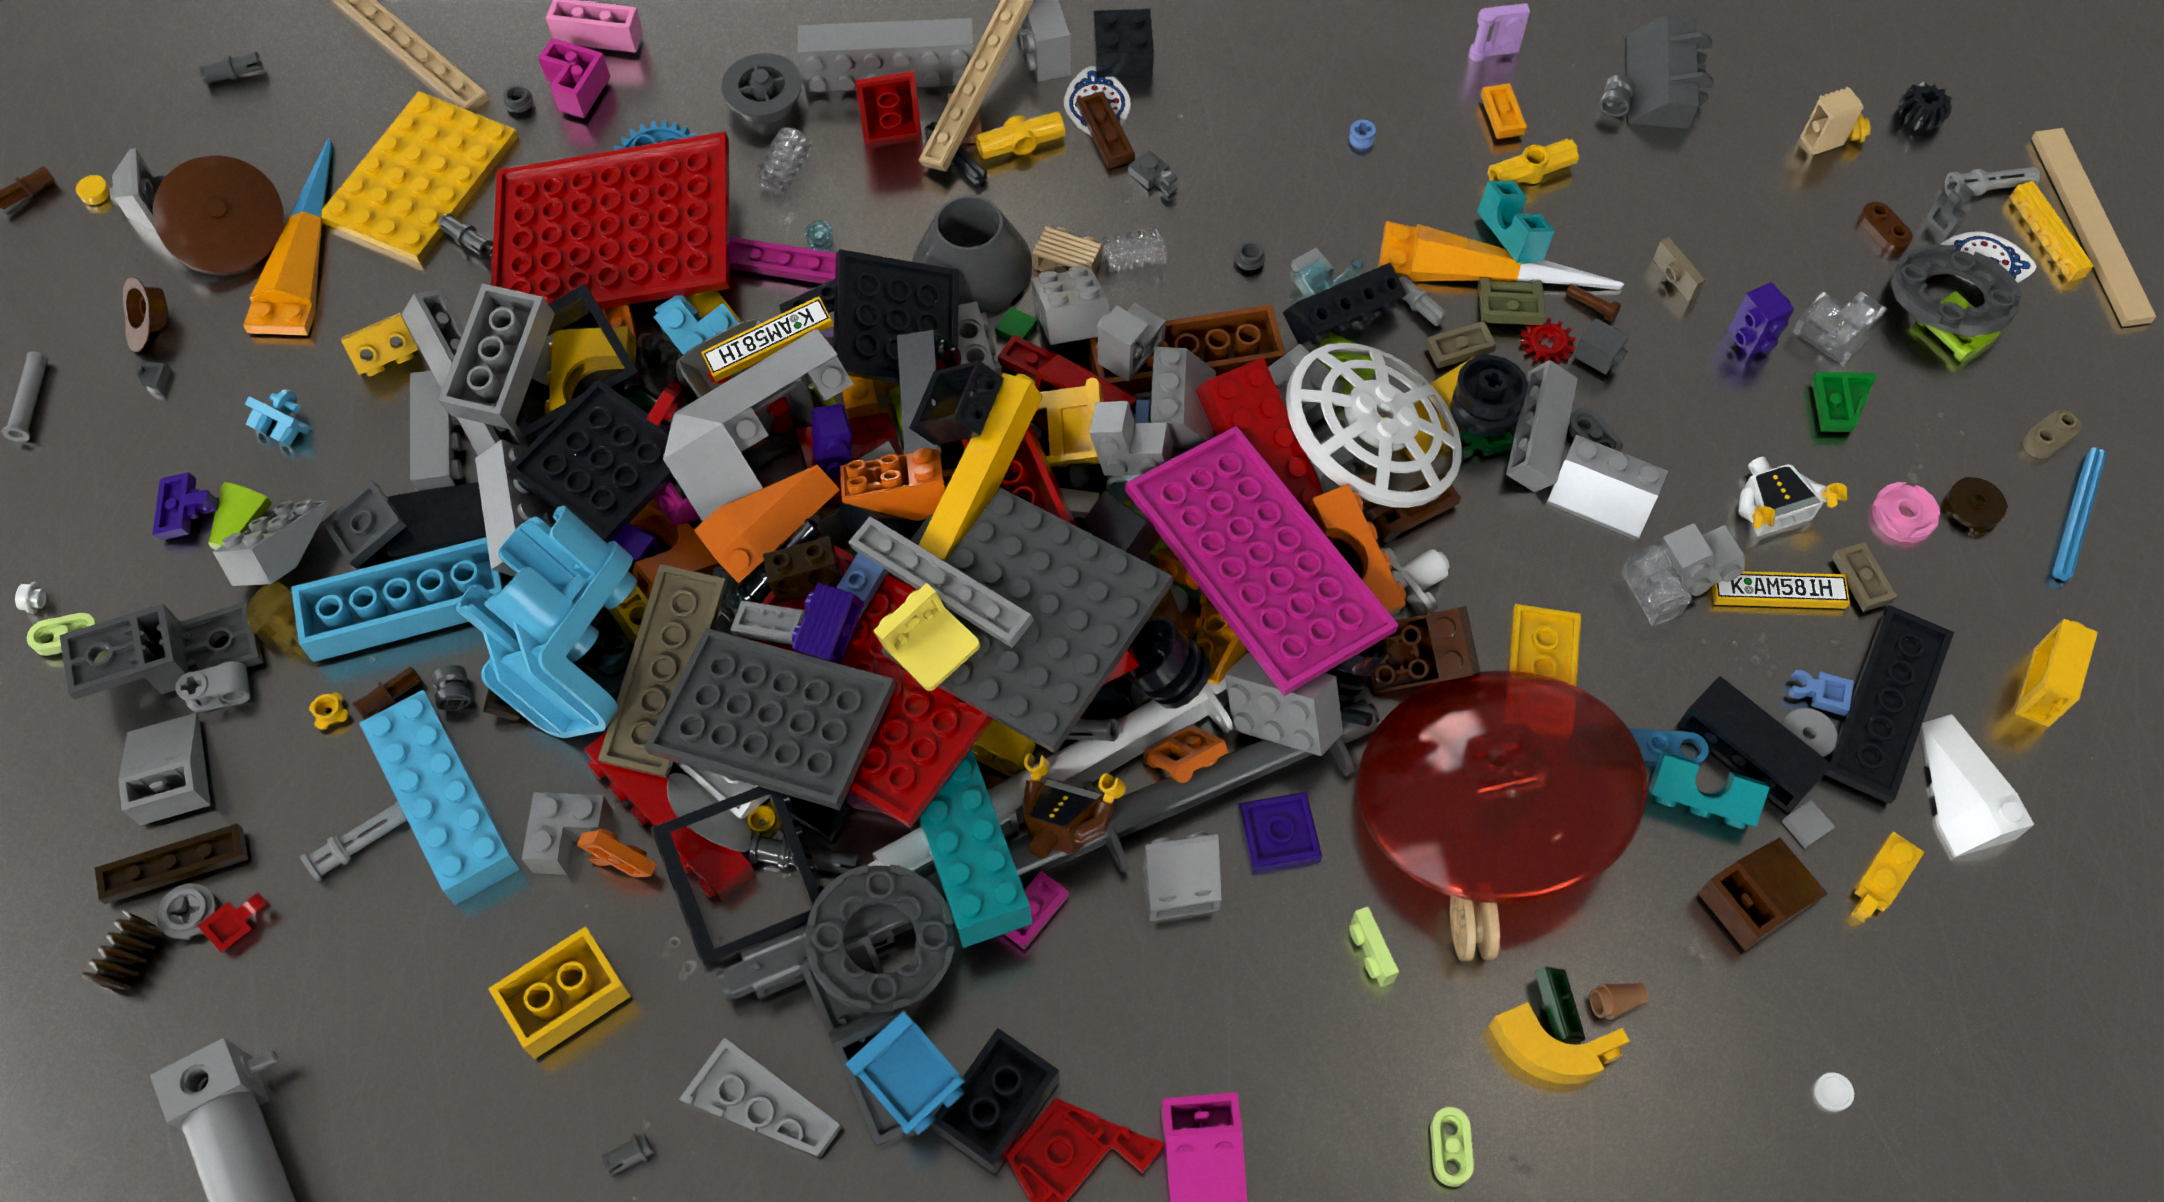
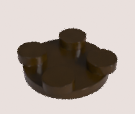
M1965 477L1951 487L1947 498L1942 502L1940 508L1946 516L1954 517L1961 524L1969 527L1972 534L1984 536L1991 527H1994L2003 519L2008 504L2002 492L1991 482L1981 478Z

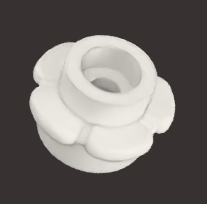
M35 581L31 582V584H21L15 595L16 607L19 610H26L27 613L35 614L38 608L42 609L45 606L47 599L46 591L39 589L40 584Z

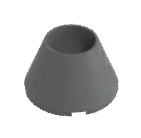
M974 195L953 198L939 209L917 245L912 262L959 270L958 305L977 301L980 313L985 312L986 315L993 314L1011 305V300L1021 291H1025L1032 275V256L1024 238L994 203L986 198ZM969 243L982 244L976 247H960Z

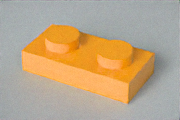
M1511 84L1482 87L1480 96L1496 138L1501 139L1525 135L1527 126Z

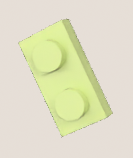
M1369 907L1359 909L1353 915L1352 925H1349L1350 934L1354 943L1357 946L1361 945L1367 956L1364 958V962L1372 979L1377 978L1380 987L1393 983L1399 971Z

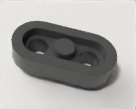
M1580 408L1572 413L1568 431L1573 438L1579 435L1619 452L1622 451L1623 444L1620 437L1596 411L1589 408ZM1580 426L1586 427L1587 430L1581 429Z

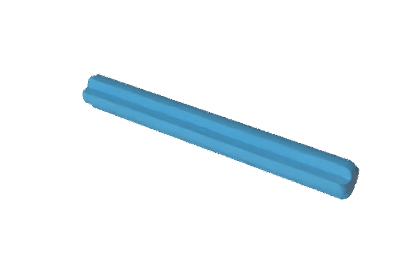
M2097 447L2091 448L2086 453L2052 573L2055 579H2061L2064 582L2069 581L2074 576L2107 458L2106 451L2099 450Z

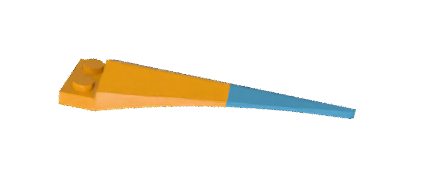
M330 139L326 141L250 296L251 305L243 324L247 333L309 334L316 313L318 263L322 229L321 213L324 208L333 144Z

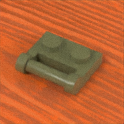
M1479 278L1478 296L1480 298L1481 321L1502 324H1544L1545 308L1541 280H1531L1530 283L1490 281V278Z

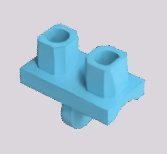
M285 389L278 394L272 393L269 400L273 402V406L262 403L250 396L245 402V405L252 408L246 425L266 434L273 420H276L278 422L270 437L288 446L292 444L298 432L307 435L311 429V426L289 416L292 412L297 414L301 409V406L297 404V395L291 390Z

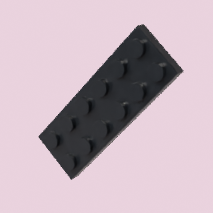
M1888 605L1882 615L1853 693L1850 710L1845 715L1837 736V743L1831 752L1829 762L1833 765L1824 775L1889 804L1896 799L1954 635L1953 631Z

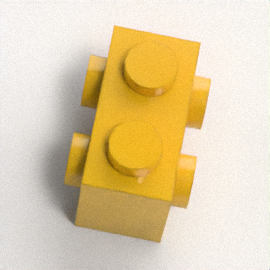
M401 313L341 337V342L358 374L366 373L368 377L384 371V364L396 360L397 364L414 358L413 352L418 350ZM395 336L402 339L398 344H393L390 340ZM369 349L372 351V354L365 357L361 355V351Z

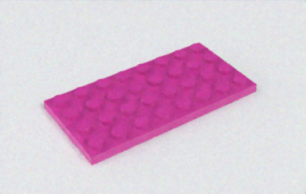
M1237 426L1126 483L1125 491L1154 526L1157 533L1283 696L1397 631L1398 623Z

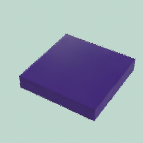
M1307 792L1238 804L1252 872L1321 861L1322 853Z

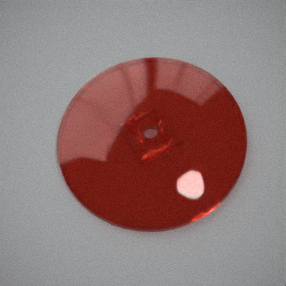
M1519 671L1478 672L1472 676L1440 681L1413 694L1394 708L1377 726V730L1370 737L1363 752L1359 766L1358 794L1362 816L1375 843L1387 858L1413 879L1447 895L1484 903H1523L1546 899L1575 889L1597 877L1623 854L1637 833L1644 815L1647 799V774L1640 748L1632 733L1609 707L1594 696L1569 683L1548 676ZM1496 759H1504L1509 762L1504 767H1495L1490 764Z

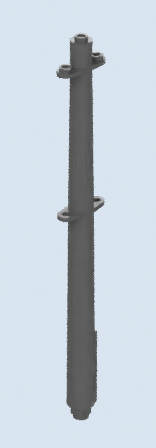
M1364 699L1345 707L1372 713V724L1367 727L1342 721L1343 734L1329 748L1345 776L1353 774L1355 769L1359 767L1356 754L1352 749L1347 750L1345 743L1376 731L1377 723L1380 721L1376 707L1372 703L1368 704ZM1261 740L1219 757L1218 761L1211 766L1201 767L1193 771L1191 779L1186 783H1179L1172 779V777H1169L1114 799L1113 804L1116 806L1106 833L1085 844L1075 854L1070 855L1052 849L1046 858H1038L1029 849V844L1031 843L1029 834L1008 842L1007 845L1020 881L1104 845H1107L1119 870L1124 872L1129 869V864L1120 844V838L1313 754L1269 740ZM1090 780L1082 783V788L1096 791ZM937 872L925 876L924 878L939 891L948 905ZM877 903L864 906L851 916L845 925L843 940L846 942L867 932L876 950L894 942V936L914 928L906 914L896 907ZM807 925L740 951L743 961L716 973L726 1000L737 999L754 991L760 999L805 980L799 962L807 959L805 948Z

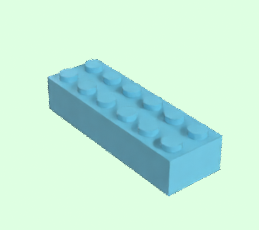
M487 537L293 586L291 589L299 645L309 658L316 662L466 623L469 621L456 611V606L470 586L479 584L493 595H496L508 585L507 576L504 573L491 570Z
M424 690L359 723L442 891L455 905L520 870L436 706Z

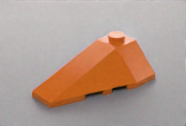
M817 464L720 506L694 531L713 557L737 583H740L764 561L763 554L775 551L804 524L807 518H810L829 501L840 488Z

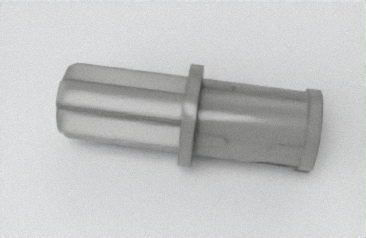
M1406 275L1399 278L1407 294L1403 299L1410 305V309L1412 311H1419L1433 325H1440L1447 317L1445 310L1429 297L1430 293L1427 290H1421Z

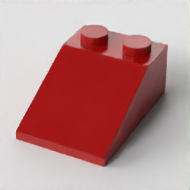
M914 71L855 80L864 144L922 136Z

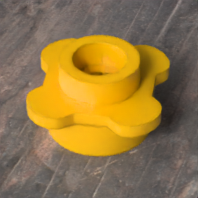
M334 692L332 694L320 695L310 704L309 710L316 718L314 725L318 729L325 730L330 724L337 721L344 722L348 718L349 713L343 708V696L340 693ZM332 709L330 713H326L327 710Z

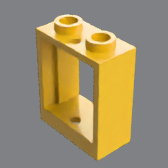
M2063 618L2034 648L2015 714L2050 727L2080 699L2098 631L2087 628L2079 622Z

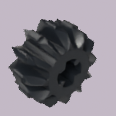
M1924 81L1920 85L1912 84L1899 101L1898 116L1905 119L1904 125H1913L1914 131L1918 128H1922L1925 132L1932 128L1938 129L1951 113L1952 97L1945 95L1946 89L1939 90L1936 88V84L1928 86Z

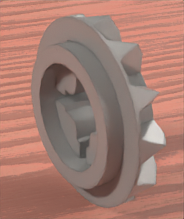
M184 884L174 888L165 895L158 906L156 917L159 928L174 940L176 938L190 940L196 934H204L197 925L218 908L213 897L214 895L206 887L199 884ZM190 904L196 912L190 914L187 923L185 918L178 915L186 912L187 906Z

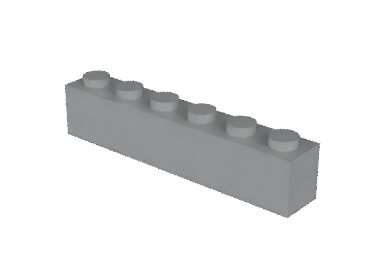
M443 289L414 293L401 315L442 389L462 338L464 328ZM457 417L477 456L500 440L507 441L524 449L528 448L516 423L513 430Z

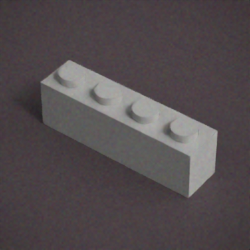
M1551 360L1528 371L1527 394L1518 418L1506 473L1507 476L1533 492L1557 483L1562 455L1565 450L1567 430L1570 425L1572 405L1576 396L1575 390L1578 378Z
M432 371L410 373V481L417 492L458 485V479L463 477L462 465L458 459V452L462 451V440L458 433L457 425L461 424L457 417L452 416L438 401L442 389Z

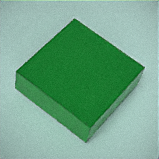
M1010 307L995 327V334L1008 341L1013 334L1027 340L1037 327V319Z

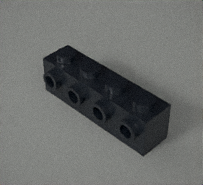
M1390 262L1297 301L1282 313L1298 345L1311 341L1312 345H1316L1330 337L1328 333L1332 331L1339 335L1352 328V323L1355 321L1362 325L1375 318V313L1378 311L1382 315L1393 311L1399 307L1397 301L1407 294Z

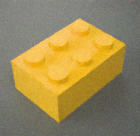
M586 926L488 988L523 1049L533 1059L546 1053L631 997L600 945Z

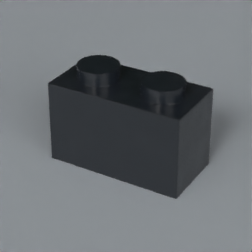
M1105 490L1081 523L1092 531V535L1143 561L1146 560L1161 538L1148 520Z

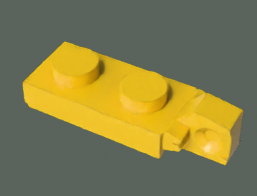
M1893 831L1854 887L1856 889L1854 893L1861 897L1851 915L1864 923L1868 917H1871L1876 908L1884 912L1892 904L1925 852Z

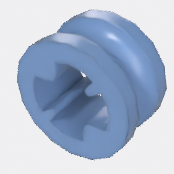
M1368 120L1353 122L1349 135L1351 144L1362 149L1372 146L1375 141V125Z

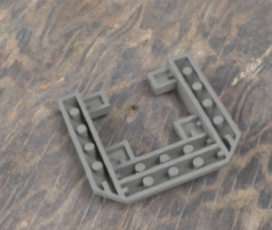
M817 328L673 414L663 460L702 522L720 506L763 489L741 453L769 436L751 406L806 373L824 402L853 385L852 380L836 356L838 354ZM886 441L859 459L870 461L896 453L889 441ZM840 508L820 519L816 512L810 519L822 528L823 534L819 536L820 538L830 536L833 545L837 547L851 540L853 534L838 517ZM793 534L786 541H784L776 550L781 549L782 546L793 536ZM756 568L747 576L753 577L757 572Z

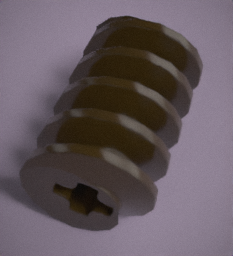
M124 910L122 911L129 920L116 919L114 922L121 933L108 932L106 935L113 946L100 945L97 949L105 959L92 958L89 962L96 970V973L83 972L81 977L117 993V989H130L131 985L124 979L125 975L138 976L139 972L132 965L133 962L146 963L147 959L140 952L141 949L154 950L155 945L148 939L149 936L162 937L164 934L156 925Z

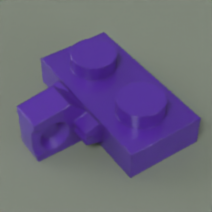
M189 472L160 479L152 533L159 540L190 534L191 519L198 518L199 513L207 514L218 510L219 498L212 495L209 490L199 491L195 489L197 478Z

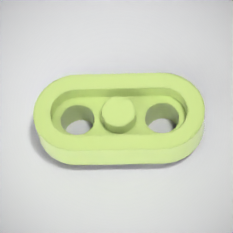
M76 613L43 620L30 628L27 634V643L40 655L48 656L62 653L59 635L98 624V622L87 613Z
M1445 1107L1436 1113L1430 1126L1433 1170L1441 1183L1450 1187H1457L1463 1185L1471 1177L1474 1169L1471 1126L1467 1115L1463 1111L1455 1107ZM1443 1124H1452L1455 1128V1134H1446L1443 1130ZM1452 1161L1456 1163L1458 1173H1450L1446 1169V1162Z

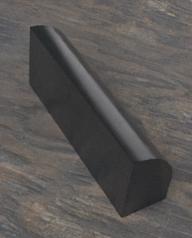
M1721 676L1688 708L1678 722V725L1686 732H1693L1703 737L1708 744L1709 750L1738 774L1765 782L1770 787L1767 797L1788 814L1791 813L1833 765Z

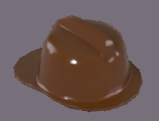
M129 278L125 281L122 295L125 310L126 340L132 351L140 352L148 342L150 332L160 330L166 324L168 308L162 289L144 286L139 279Z

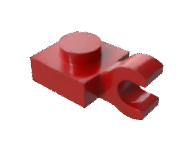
M259 892L237 909L228 901L197 926L222 953L253 928L246 919L268 902Z

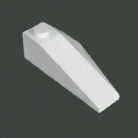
M1952 714L1922 723L1920 735L1925 763L1929 765L1932 779L1930 784L1931 796H1935L1937 814L1935 815L1936 825L1953 858L2016 840L2034 825L2017 792Z

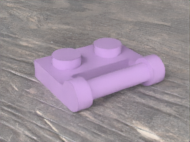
M1523 3L1481 9L1477 18L1479 26L1475 42L1469 50L1470 59L1479 62L1484 60L1485 56L1519 52L1530 14L1528 4ZM1494 24L1491 40L1487 41L1490 26Z

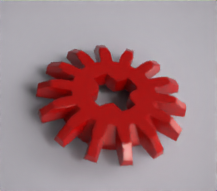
M1547 318L1546 323L1543 325H1536L1535 327L1526 325L1525 327L1530 333L1521 332V336L1526 340H1520V345L1530 347L1524 350L1526 355L1537 353L1533 361L1537 362L1541 356H1544L1545 363L1551 357L1558 365L1561 363L1559 357L1566 360L1571 357L1566 352H1574L1575 347L1568 344L1575 342L1576 339L1575 337H1567V334L1572 330L1570 328L1563 330L1561 328L1563 322L1558 321L1557 324H1552L1551 318ZM1543 337H1547L1548 340L1554 339L1555 342H1553L1552 348H1548L1546 344H1540Z

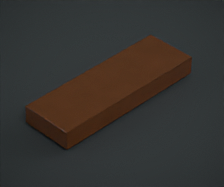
M1104 91L1077 98L1076 106L1107 168L1110 169L1135 161V153Z

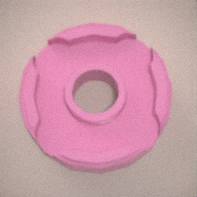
M1907 482L1889 484L1877 494L1871 507L1872 518L1877 527L1885 535L1899 542L1915 543L1925 540L1934 532L1939 523L1940 507L1934 496L1918 485L1914 487L1906 485ZM1899 507L1910 509L1913 517L1904 516L1900 512Z

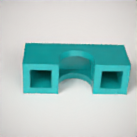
M1488 181L1477 213L1517 263L1543 262L1555 230L1542 214H1523L1527 196L1515 181Z
M1663 750L1660 751L1648 788L1650 793L1656 796V802L1670 807H1675L1676 803L1690 806L1689 812L1705 818H1710L1711 813L1725 817L1724 823L1740 829H1745L1746 824L1757 827L1770 789L1765 782L1729 771L1726 783L1720 790L1713 793H1705L1698 790L1696 786V775L1700 765L1695 760Z

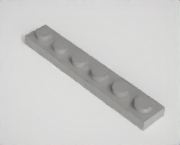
M871 516L848 542L853 550L919 590L928 583L937 592L945 607L1011 648L1016 645L1034 621L1030 613Z

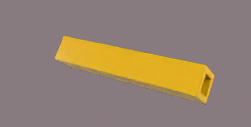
M1006 373L1002 374L1004 381L980 437L970 439L918 545L944 562L949 559L996 495L1043 398L1034 385L1035 381L1024 374H1017L1016 376Z

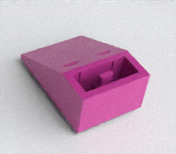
M1238 1092L1162 1098L1160 1109L1170 1202H1247L1243 1134Z

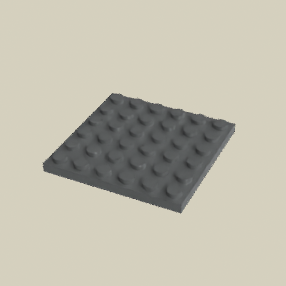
M1000 488L946 563L1030 613L1034 621L1016 645L1011 648L945 607L979 640L980 648L938 687L1049 751L1056 753L1174 583L1172 575ZM883 647L881 650L883 655L899 664Z

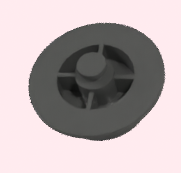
M756 53L737 60L726 70L721 82V91L726 103L747 120L761 124L772 123L784 118L791 111L802 90V76L797 66L786 57L773 53Z

